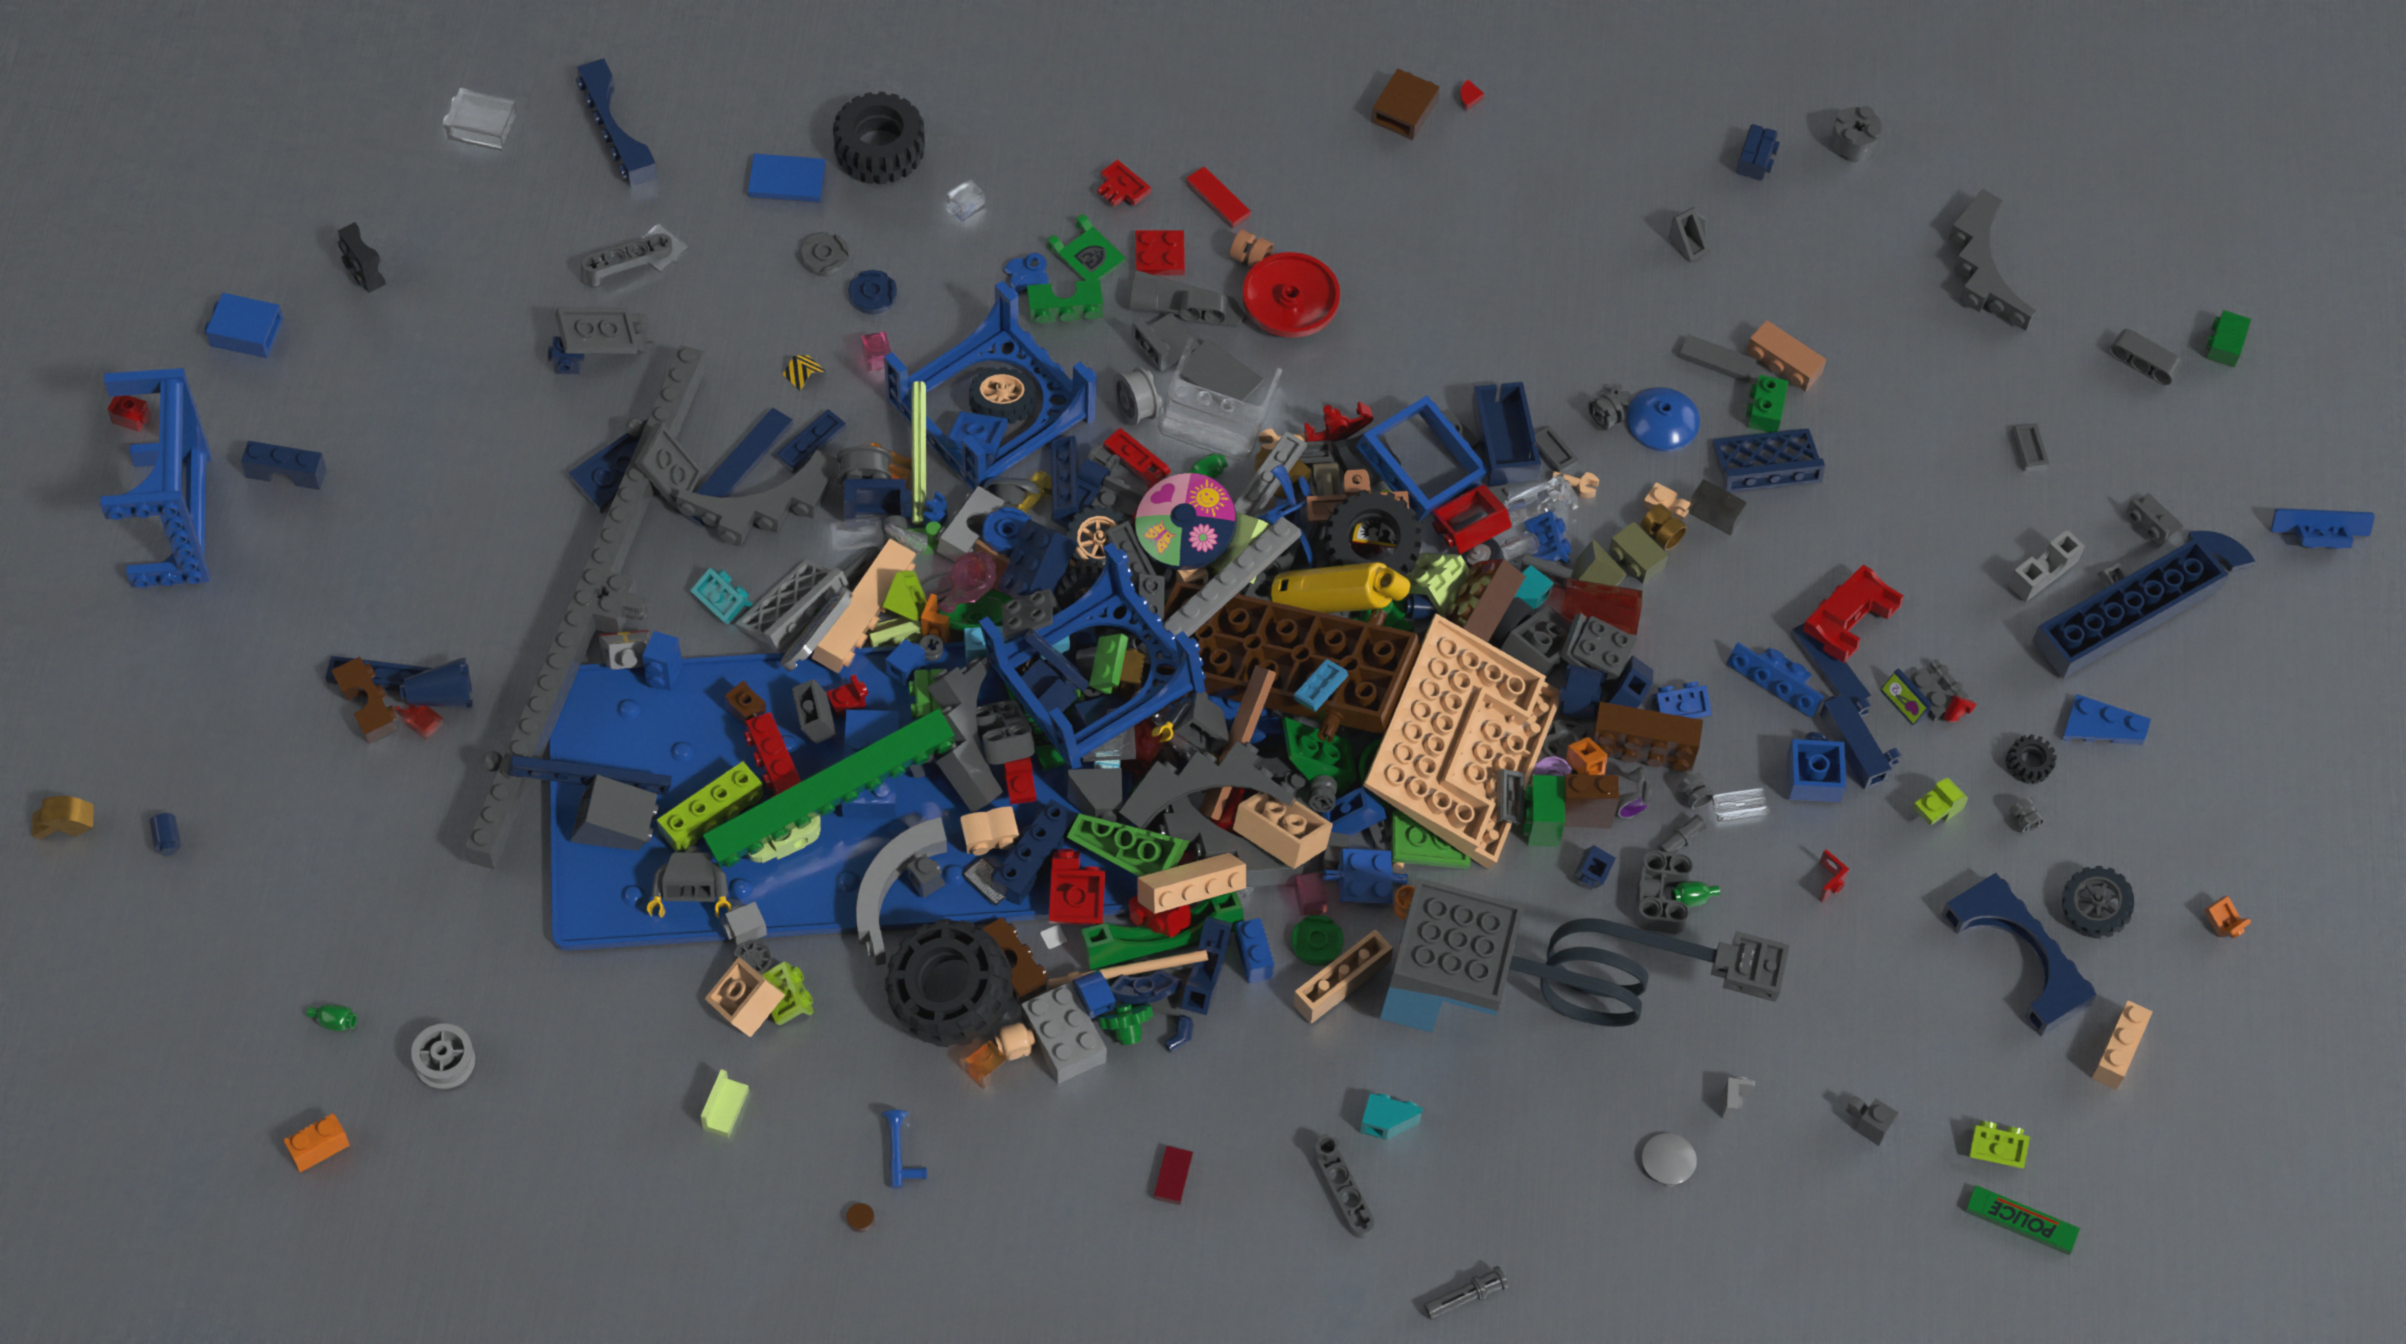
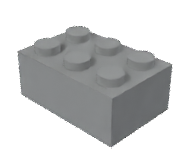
M1070 982L1021 1004V1018L1027 1029H1032L1035 1043L1057 1084L1106 1062L1107 1048Z

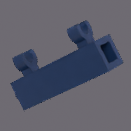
M1847 693L1839 697L1834 695L1825 700L1820 716L1835 741L1844 742L1845 758L1864 790L1887 781L1892 770L1891 767L1899 764L1898 759L1902 755L1897 748L1890 749L1884 754L1882 753L1861 718L1869 714L1867 709L1871 708L1870 702L1867 698H1863L1853 704Z

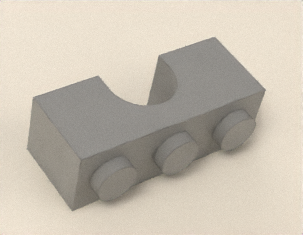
M979 486L973 494L969 492L962 503V509L960 511L956 510L949 521L951 524L948 528L943 527L936 539L939 541L937 552L963 566L974 552L975 542L979 538V535L972 532L968 527L977 526L983 529V522L987 515L991 512L993 514L999 508H1003L1004 500Z
M2068 530L2064 531L2049 543L2046 551L2037 560L2030 557L2017 567L2008 586L2027 602L2079 561L2085 545Z

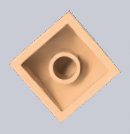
M738 957L705 997V1000L731 1024L751 1037L785 994L746 961Z

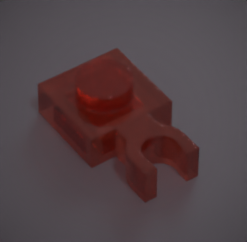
M408 705L410 706L408 709H401L399 706L395 708L397 714L403 718H408L406 720L407 727L425 740L444 723L443 717L428 706L417 708L415 705Z

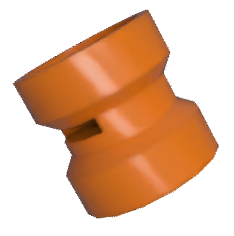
M1403 886L1396 892L1393 910L1394 914L1401 920H1406L1415 889L1414 886Z

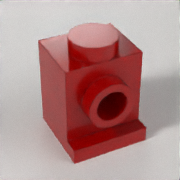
M129 395L114 396L107 408L111 423L138 432L143 424L149 421L151 415L147 401Z

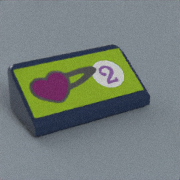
M1899 668L1896 669L1882 686L1881 692L1907 721L1915 726L1928 717L1932 703Z

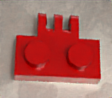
M1118 159L1100 172V178L1105 183L1097 189V193L1100 196L1104 195L1103 198L1106 201H1110V204L1114 207L1125 199L1135 206L1151 193V187Z

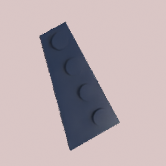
M626 433L568 473L570 480L599 512L615 497L640 437H632Z

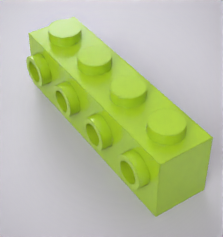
M742 761L658 818L659 833L675 852H682L687 847L694 846L703 837V834L717 828L725 821L737 817L740 811L747 806L755 805L763 796L762 782Z

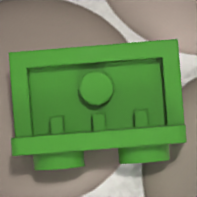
M1115 634L1099 637L1089 686L1104 694H1110L1112 687L1119 686L1128 642L1127 636Z

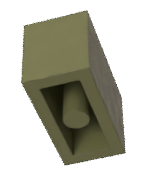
M1635 522L1629 524L1611 539L1609 552L1613 559L1618 562L1620 561L1627 568L1629 574L1633 578H1637L1642 584L1665 568L1668 554Z

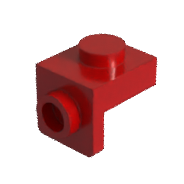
M1060 849L1058 852H1053L1052 870H1081L1080 851Z

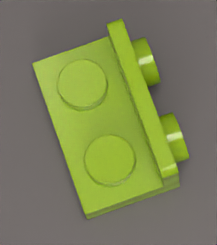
M784 961L762 974L785 994L771 1012L776 1024L782 1025L801 1013L809 1016L814 1013L811 1005L813 1003L812 996L805 989L802 982L804 981L803 973L797 966L794 967Z
M1983 1120L1980 1121V1125L1973 1124L1972 1129L1974 1131L1968 1157L2024 1169L2030 1136L2023 1135L2024 1129L2008 1126L2007 1131L1996 1129L1997 1123Z

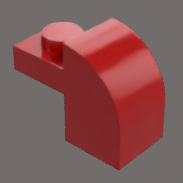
M1030 757L1002 763L1005 788L1008 790L1010 805L1036 801Z

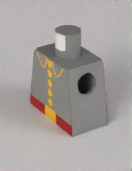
M649 631L599 634L601 661L610 669L644 667L642 655L649 643Z

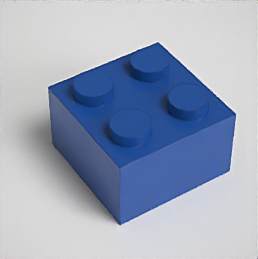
M1792 739L1787 753L1789 800L1841 803L1846 790L1844 742Z

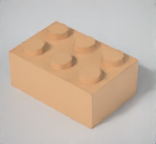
M1258 792L1239 804L1233 830L1286 865L1296 869L1327 848L1333 824L1298 801L1290 807L1273 796Z

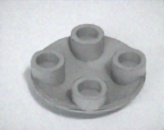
M1670 1133L1659 1134L1651 1138L1646 1143L1641 1158V1164L1648 1175L1662 1183L1665 1187H1673L1689 1179L1697 1163L1696 1153L1691 1144L1683 1137Z

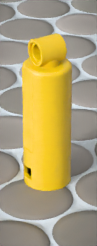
M1379 562L1281 572L1274 578L1271 596L1272 601L1326 614L1372 610L1387 607L1392 600H1402L1409 592L1410 582L1400 573ZM1289 580L1287 591H1281L1282 582Z

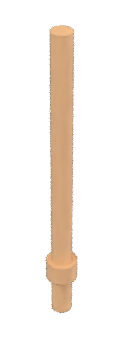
M1207 950L1100 969L1099 971L1105 979L1120 977L1121 975H1132L1207 961L1208 955ZM1074 971L1069 972L1067 976L1048 979L1049 990L1069 982L1074 988L1072 980L1094 971L1084 973Z

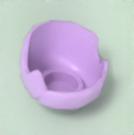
M1557 756L1545 757L1538 763H1535L1532 776H1564L1565 779L1566 774H1572V769L1562 758Z

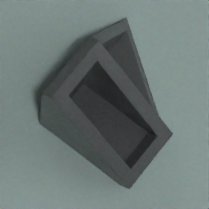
M1692 207L1673 217L1668 238L1688 261H1693L1710 252L1707 244V219L1704 215Z

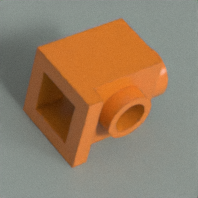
M1590 737L1568 745L1566 762L1579 774L1604 775L1608 755Z

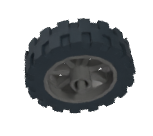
M2095 866L2092 869L2086 867L2082 872H2076L2072 875V879L2067 881L2062 894V908L2065 919L2071 923V927L2075 931L2079 930L2082 935L2087 937L2091 935L2093 938L2098 939L2105 935L2106 937H2111L2116 931L2118 933L2121 932L2124 926L2130 922L2131 915L2134 912V893L2132 892L2131 884L2126 882V878L2121 873L2118 875L2114 869L2109 867L2108 869H2103V866ZM2102 886L2101 891L2096 892L2092 887ZM2107 888L2115 893V895L2108 897L2104 896ZM2087 889L2091 895V898L2082 897L2080 895L2083 891ZM2118 900L2116 910L2106 904ZM2078 902L2088 903L2091 905H2089L2085 910L2081 911ZM2093 910L2097 913V918L2090 917L2087 914ZM2103 910L2111 914L2108 917L2101 918Z

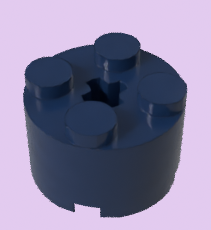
M1567 665L1565 674L1567 683L1566 686L1562 685L1559 700L1562 702L1559 714L1595 721L1599 704L1602 700L1601 689L1604 687L1605 671Z

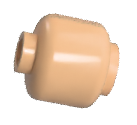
M1021 1022L1000 1027L997 1035L994 1036L998 1056H1003L1007 1061L1029 1056L1031 1054V1045L1036 1044L1032 1029L1027 1030Z

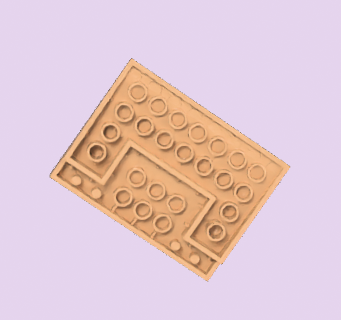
M1435 614L1363 786L1486 869H1489L1497 863L1512 823L1509 824L1506 821H1496L1497 771L1507 769L1524 773L1525 792L1526 785L1559 705L1561 691L1544 682L1545 675L1442 616ZM1513 777V790L1515 791V778ZM1515 800L1513 801V816H1515Z

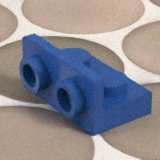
M1551 510L1524 521L1533 557L1552 562L1562 559L1566 564L1571 562L1569 553H1572V548L1568 539L1564 537L1563 532H1566V526L1561 517L1558 518Z
M1698 681L1683 684V689L1674 690L1673 686L1658 688L1659 693L1652 694V700L1656 699L1658 712L1689 718L1712 715L1707 685L1698 686Z

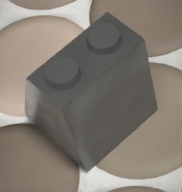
M596 775L581 794L570 841L580 844L639 851L644 843H649L653 833L650 823L651 820L655 819L658 811V805L655 804L657 794Z

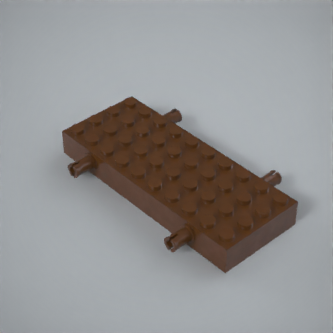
M1177 581L1164 607V622L1204 586ZM1240 591L1189 637V639L1193 637L1201 649L1198 653L1203 662L1201 669L1206 677L1204 680V692L1209 695L1242 702L1255 666L1271 670L1276 673L1264 707L1322 720L1323 723L1317 736L1324 742L1327 736H1329L1327 742L1333 741L1339 724L1384 735L1420 649L1417 633L1382 626L1387 618V613L1382 609H1379L1378 614H1376L1377 609H1372L1368 621L1363 622L1240 595ZM1145 658L1142 672L1144 680H1148L1151 669V661ZM1328 659L1347 670L1348 677L1314 712L1294 699V694L1318 667ZM1162 666L1157 669V672L1161 675H1171L1175 672V669L1170 666ZM1190 691L1172 703L1176 705L1182 698L1190 697L1194 692Z

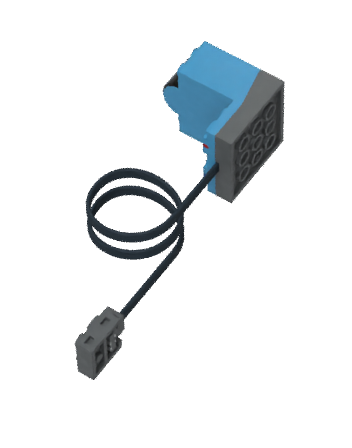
M1418 878L1404 923L1380 1019L1432 1033L1442 1002L1496 1016L1501 1004L1508 971L1511 969L1541 977L1540 988L1543 997L1551 1007L1567 1017L1585 1023L1609 1027H1623L1636 1023L1640 1019L1642 1002L1637 996L1642 995L1646 991L1649 979L1647 971L1640 964L1623 955L1594 947H1572L1554 953V946L1560 939L1577 932L1603 933L1712 962L1710 975L1724 978L1722 988L1776 1002L1781 991L1790 945L1736 931L1731 945L1719 942L1717 949L1608 920L1584 918L1569 921L1556 929L1550 938L1547 962L1543 964L1513 956L1524 906ZM1575 960L1598 962L1623 970L1637 978L1640 982L1632 985H1617L1609 981L1569 971L1561 964ZM1548 980L1566 984L1585 993L1617 999L1631 1007L1634 1011L1606 1013L1576 1006L1559 997L1551 989Z

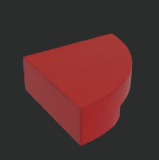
M1468 79L1462 85L1460 92L1461 104L1467 111L1484 97V93Z
M1954 695L1943 718L1948 722L1959 721L1958 718L1966 713L1970 714L1977 704L1972 700Z

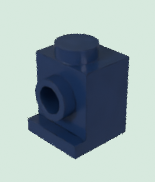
M1592 845L1584 850L1583 857L1573 876L1579 879L1578 884L1586 889L1598 888L1604 884L1616 857ZM1589 867L1592 868L1593 873L1588 871Z

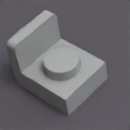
M1742 1076L1728 1077L1723 1092L1722 1118L1734 1119L1737 1110L1742 1109L1743 1096H1751L1755 1088V1081L1748 1080Z

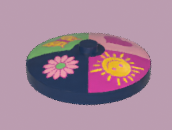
M1198 473L1176 474L1156 483L1142 498L1135 517L1136 534L1145 553L1161 566L1174 570H1193L1206 566L1218 559L1231 544L1237 527L1236 508L1228 491L1216 480Z

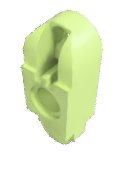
M820 815L811 819L812 822L802 829H797L796 827L787 832L788 836L778 842L772 840L764 844V849L756 854L750 855L748 853V858L753 862L764 863L775 857L779 860L805 848L806 845L813 843L819 837V832H821Z

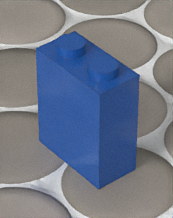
M222 293L220 300L214 304L213 316L211 321H207L204 333L208 338L209 345L212 347L267 358L282 324L283 315L279 304Z

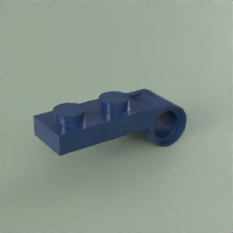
M1089 458L1084 461L1078 473L1079 513L1084 508H1090L1103 487V479L1106 475L1110 476L1111 474L1110 469ZM1052 513L1051 521L1067 529L1075 515L1055 519Z

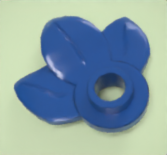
M1031 253L1025 258L1012 259L1004 268L1007 274L1012 275L1010 287H1013L1017 293L1027 289V285L1049 283V278L1045 272L1047 262L1045 257L1039 253ZM1033 261L1039 262L1036 267H1032L1030 264Z

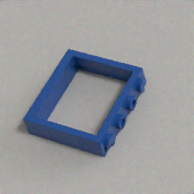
M1428 395L1364 433L1355 446L1392 492L1408 491L1409 510H1414L1417 515L1416 521L1418 522L1432 514V511L1464 494L1466 488L1471 484L1481 483L1490 471L1485 462L1477 456L1469 443L1462 438L1454 425L1448 421ZM1417 414L1423 418L1469 474L1430 500H1428L1378 439Z

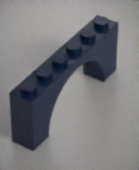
M1994 873L1946 903L1941 915L1957 934L1980 927L2001 929L2023 940L2036 954L2043 970L2044 987L2041 996L2030 1004L2025 1017L2040 1036L2045 1035L2091 1006L2097 995L2093 985L2082 977L2075 963L2067 959L2062 953L2059 944L2048 936L2041 922L2033 918L2028 912L2025 903L2013 894L2007 881L2001 879L1997 873Z

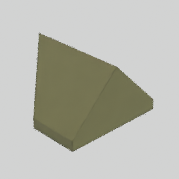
M1591 540L1577 558L1566 595L1613 593L1627 574L1595 540Z

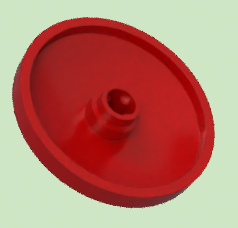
M1282 252L1265 257L1250 269L1244 280L1242 298L1248 316L1257 326L1277 336L1297 338L1317 333L1334 319L1340 303V286L1332 270L1317 258L1298 252Z

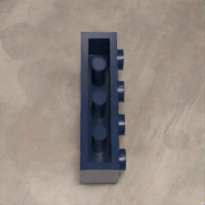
M1050 799L1046 806L1042 805L1035 815L1036 820L1031 826L1027 825L1024 828L1020 837L1021 840L1017 846L1012 845L1008 850L1003 865L999 864L994 869L991 875L993 890L1020 906L1052 862L1053 852H1058L1068 840L1067 836L1078 814L1053 799Z

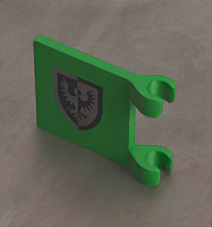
M1080 214L1076 217L1075 227L1080 232H1083V234L1066 247H1064L1056 235H1052L1047 239L1049 242L1047 249L1058 255L1083 281L1100 280L1123 263L1126 258L1091 224L1086 215Z

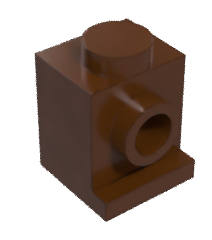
M744 680L724 696L726 709L745 727H747L746 720L767 712L765 701L748 687L747 682Z

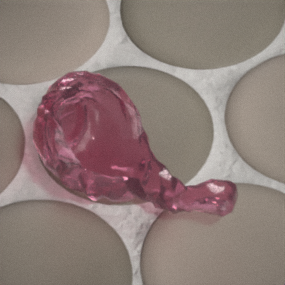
M980 551L976 553L969 552L959 557L951 571L952 593L948 594L944 601L939 603L938 608L944 613H953L957 607L956 604L974 603L993 587L996 580V566L992 557Z

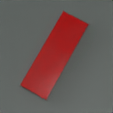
M1205 166L1186 178V184L1232 228L1251 216V211Z

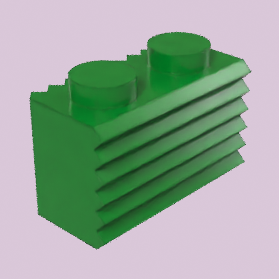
M2226 310L2222 311L2220 317L2215 316L2211 330L2215 331L2214 335H2209L2205 346L2206 349H2209L2207 359L2235 367L2241 355L2252 319Z

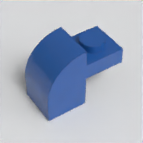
M1099 970L1072 980L1076 993L1090 1019L1114 1010L1116 1000L1106 979Z

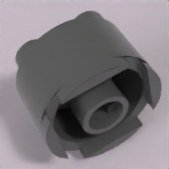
M1868 106L1851 107L1841 110L1836 117L1830 138L1832 150L1839 157L1840 155L1847 157V161L1862 162L1868 160L1878 146L1882 132L1881 121L1873 109Z

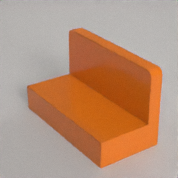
M931 593L921 616L923 637L931 634L937 635L942 639L943 643H951L949 617L938 614L937 595Z

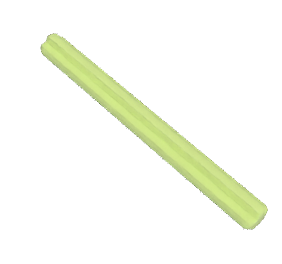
M916 381L911 384L912 522L914 525H924L923 514L926 512V385L922 381Z

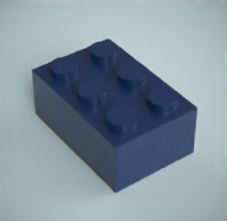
M1028 519L1021 531L1018 543L1011 553L1010 561L1000 578L997 589L1015 599H1020L1036 591H1043L1048 588L1055 595L1078 541Z

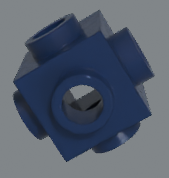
M553 336V344L548 346V361L553 362L555 374H580V361H584V353H565L561 336Z

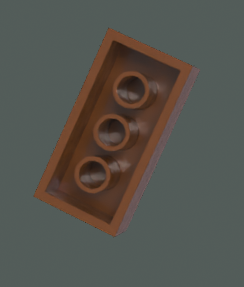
M1505 559L1478 561L1469 571L1470 576L1466 583L1459 588L1455 602L1445 612V619L1487 643L1526 577Z
M1600 702L1594 723L1592 740L1608 755L1607 758H1618L1629 763H1646L1652 767H1668L1679 772H1692L1700 747L1703 720Z

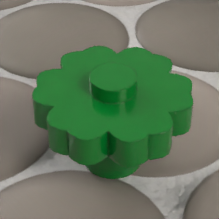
M1125 1003L1114 1007L1112 1011L1097 1016L1101 1029L1110 1028L1115 1031L1116 1039L1120 1041V1045H1131L1141 1041L1140 1035L1143 1033L1141 1023L1150 1020L1149 1018L1153 1017V1011L1149 1003Z

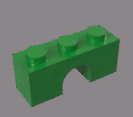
M1100 280L1076 281V293L1070 298L1057 297L1052 291V284L1027 285L1030 324L1103 318V297Z

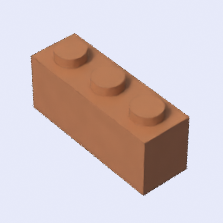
M1768 320L1752 335L1746 351L1752 358L1762 362L1774 373L1780 374L1789 380L1791 384L1805 392L1821 376L1827 360Z

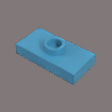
M1326 659L1296 691L1294 699L1316 712L1348 677L1347 670Z

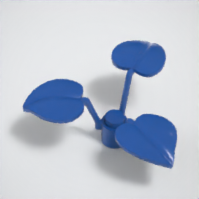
M1283 465L1274 467L1270 472L1280 481L1288 498L1274 509L1267 511L1268 513L1256 517L1270 525H1273L1281 517L1306 506L1307 496H1313L1308 482L1303 475L1300 476L1299 483L1305 500L1296 505L1291 479ZM1289 503L1293 506L1284 511L1280 510ZM1300 529L1301 536L1299 538L1308 558L1309 569L1316 568V557L1313 547L1306 533H1303Z

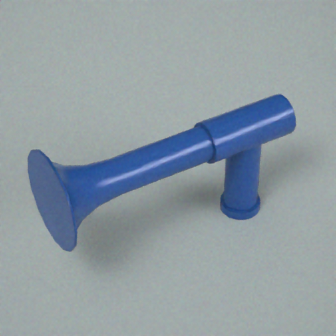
M889 1110L881 1113V1117L886 1118L890 1128L891 1189H901L903 1187L902 1179L927 1180V1167L902 1169L901 1125L903 1119L910 1115L909 1112L903 1110Z

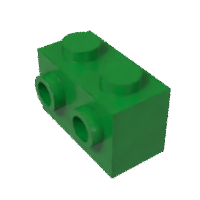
M1759 375L1757 384L1752 383L1749 398H1753V404L1748 403L1745 418H1750L1748 428L1769 433L1778 432L1787 392V380Z

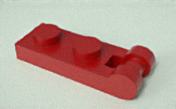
M1121 428L1103 442V448L1112 455H1118L1120 462L1139 476L1148 487L1154 477L1166 478L1171 473L1170 468L1162 460ZM1150 467L1155 469L1153 473L1148 470Z

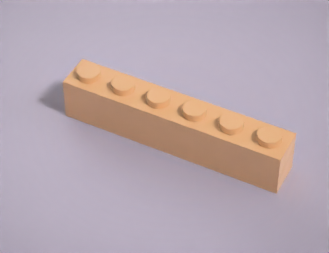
M892 539L888 540L852 592L853 597L847 609L815 648L812 659L838 674L844 665L849 667L855 657L853 652L856 647L862 648L868 637L866 635L867 631H873L880 620L878 617L880 612L886 613L888 610L882 606L895 574L899 571H914L916 567L913 563L916 556L915 552Z

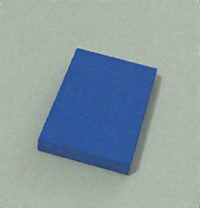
M754 153L748 196L821 202L826 159Z

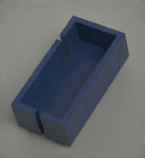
M1523 382L1501 384L1498 402H1495L1496 384L1474 386L1472 408L1483 459L1490 470L1487 474L1489 486L1538 481L1541 460L1538 447L1535 446L1536 438Z

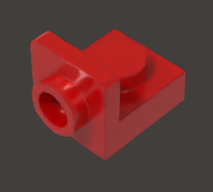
M855 674L850 676L849 684L826 692L828 701L837 718L846 715V710H859L866 707L865 696H868V691L864 682H859Z

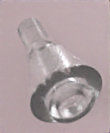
M888 523L885 527V532L896 537L902 546L915 552L916 556L926 551L928 547L926 534L900 529L892 523Z

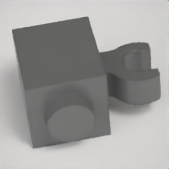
M1853 1096L1845 1110L1850 1115L1860 1119L1856 1132L1878 1146L1894 1125L1899 1114L1877 1098L1874 1099L1868 1108L1865 1102L1857 1096Z

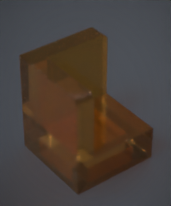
M989 1040L965 1059V1071L982 1089H985L991 1084V1074L1006 1063L1007 1057Z

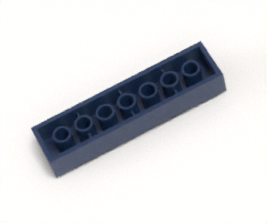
M2195 538L2039 625L2032 642L2064 679L2222 589L2229 574L2200 540Z

